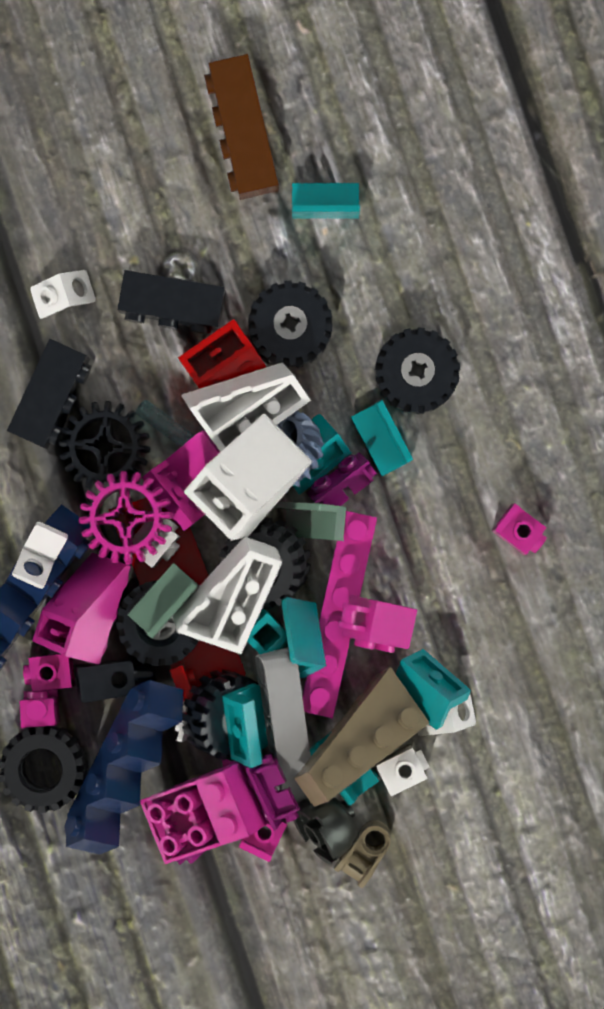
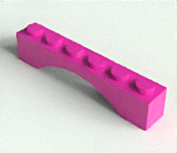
M346 511L344 540L336 541L319 619L326 667L306 677L302 694L304 712L329 718L334 716L351 639L350 637L342 636L343 628L338 625L343 614V603H349L351 595L360 597L377 517Z

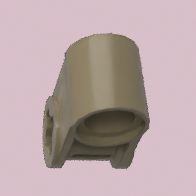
M372 820L363 825L356 835L351 848L336 862L334 870L337 872L343 871L358 882L357 886L363 888L389 849L390 832L388 827L378 820ZM371 831H379L384 835L385 839L380 845L372 846L366 841V835Z

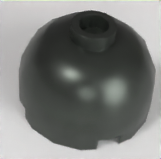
M335 797L315 807L308 798L298 804L300 808L297 811L299 818L294 820L296 828L305 842L310 839L317 846L313 852L324 862L332 864L351 848L355 840L356 828L353 821L355 817L353 808L348 806L344 800L340 802Z

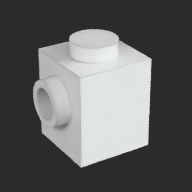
M163 519L162 524L171 526L172 531L165 532L161 530L159 536L167 540L166 544H159L156 540L152 543L158 551L156 555L149 553L147 548L143 550L146 557L144 562L152 568H155L162 558L168 561L180 547L176 543L180 538L175 532L178 526L170 519ZM154 522L144 523L134 535L133 545L140 543L148 536Z
M411 745L385 757L376 764L390 796L428 779L424 770L430 768L422 751L415 752Z

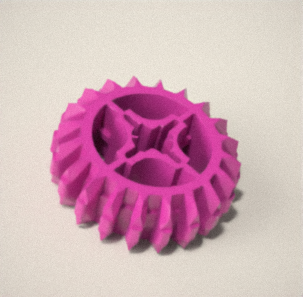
M121 471L120 482L118 483L113 474H108V487H105L98 480L95 482V486L100 493L96 495L91 491L86 492V496L94 500L92 506L83 503L80 506V509L89 511L90 516L80 517L79 523L90 524L91 528L82 531V536H95V539L88 546L90 549H95L101 544L103 547L99 551V557L105 558L112 551V563L117 564L121 554H124L125 564L131 565L133 561L132 554L136 553L140 562H144L146 560L143 552L144 549L147 548L149 553L156 555L158 551L152 543L156 540L159 544H166L167 540L159 536L160 531H172L171 526L162 524L163 519L173 518L172 512H162V508L170 505L171 502L168 498L158 501L157 498L162 495L164 489L157 487L151 492L150 488L154 480L150 477L145 480L143 485H140L141 474L138 472L134 473L132 482H128L127 472ZM130 490L144 494L150 501L153 511H137L133 507ZM119 491L120 497H118L116 509L109 513L99 514L105 500ZM126 507L129 513L143 516V518H135L133 523L130 522L131 525L127 529L124 523L117 520H109L110 518H118L119 513L123 514L122 510L126 509ZM154 522L148 536L140 543L133 545L136 527L142 523ZM100 525L117 526L120 538H122V547L111 543L103 535Z

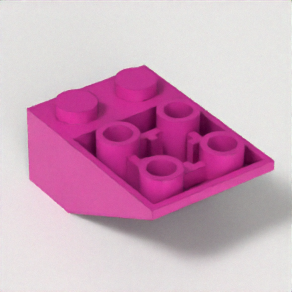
M92 552L54 597L42 608L32 641L64 656L100 665L102 655L107 649V640L112 624L117 618L118 605L123 590L128 584V574L131 566L121 562L117 564L112 563L110 558H101L99 554Z
M239 762L212 770L140 800L164 864L249 837L267 825L254 790L248 785L244 765Z

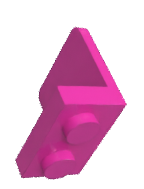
M206 431L197 433L170 457L142 477L144 481L149 477L154 480L150 488L151 492L157 487L164 489V492L158 499L168 498L171 504L165 508L168 512L173 513L172 520L179 524L183 531L206 515L184 493L202 469L220 453Z

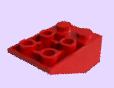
M235 319L178 357L199 389L267 367Z

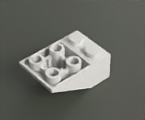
M262 414L202 469L184 493L230 540L241 539L244 536L248 537L313 461L265 414Z

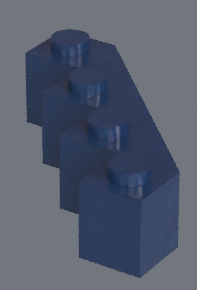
M62 504L44 523L68 535L64 546L54 561L44 588L40 589L14 577L12 573L15 565L5 583L0 587V671L7 662L4 656L19 635L25 637L36 621L32 617L47 596L53 598L64 582L60 578L76 557L81 559L89 549V537H83L82 531L91 528L90 524L79 523L80 517ZM26 562L24 564V569L28 574L33 576L42 574L38 564L34 562Z
M148 680L129 690L67 814L64 827L66 847L99 855L119 847L121 814L140 806L141 773L161 764L162 731L183 722V689Z

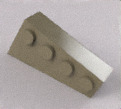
M391 667L374 675L364 692L357 697L346 715L335 725L328 738L318 747L294 778L314 807L330 801L429 724V721Z

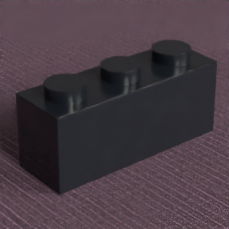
M124 270L117 310L120 314L125 315L124 320L144 323L145 318L158 320V326L178 329V324L192 326L191 332L211 335V330L217 331L220 329L226 290L222 286Z
M49 338L7 431L47 450L50 444L56 445L62 434L61 420L65 413L70 415L78 397L73 394L78 384H84L92 368L88 364L90 358Z

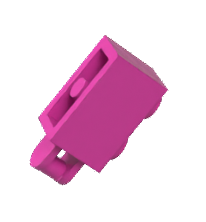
M353 595L350 596L349 603H343V614L338 626L343 628L342 636L355 639V646L394 653L395 647L409 649L417 609Z

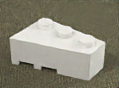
M283 362L181 395L220 452L262 414H265L277 425L311 401L295 376Z
M244 536L173 615L176 631L241 654L282 564L276 547Z

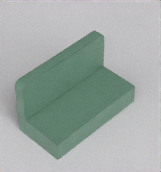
M279 501L273 507L286 509L285 528L295 527L298 530L294 534L297 538L303 536L309 539L344 540L346 507Z
M173 563L129 612L128 616L143 628L149 637L154 638L199 585Z

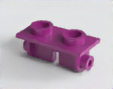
M358 452L355 455H349L339 463L338 468L330 475L317 479L306 493L314 503L341 506L349 500L343 491L344 488L348 486L353 494L356 495L374 481L372 478L377 473L370 465V462Z
M268 754L262 757V764L253 768H245L248 785L252 790L256 791L261 802V813L264 819L270 822L273 830H276L284 819L287 822H291L299 818L297 811L300 808L290 787L280 791L276 787L287 781L277 759H273L272 755Z

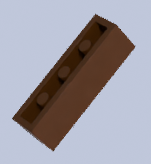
M248 54L208 63L210 73L205 74L204 77L208 94L215 93L218 106L212 107L216 127L223 126L225 139L219 141L223 159L230 158L233 171L227 172L231 192L238 191L240 200L279 191V184Z

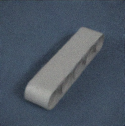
M287 647L259 654L255 658L258 685L261 690L268 754H271L273 759L278 760L287 780L284 784L276 787L278 791L290 787L297 804H299L304 799H307V796L294 778L310 759V750L298 664L291 662L289 648Z

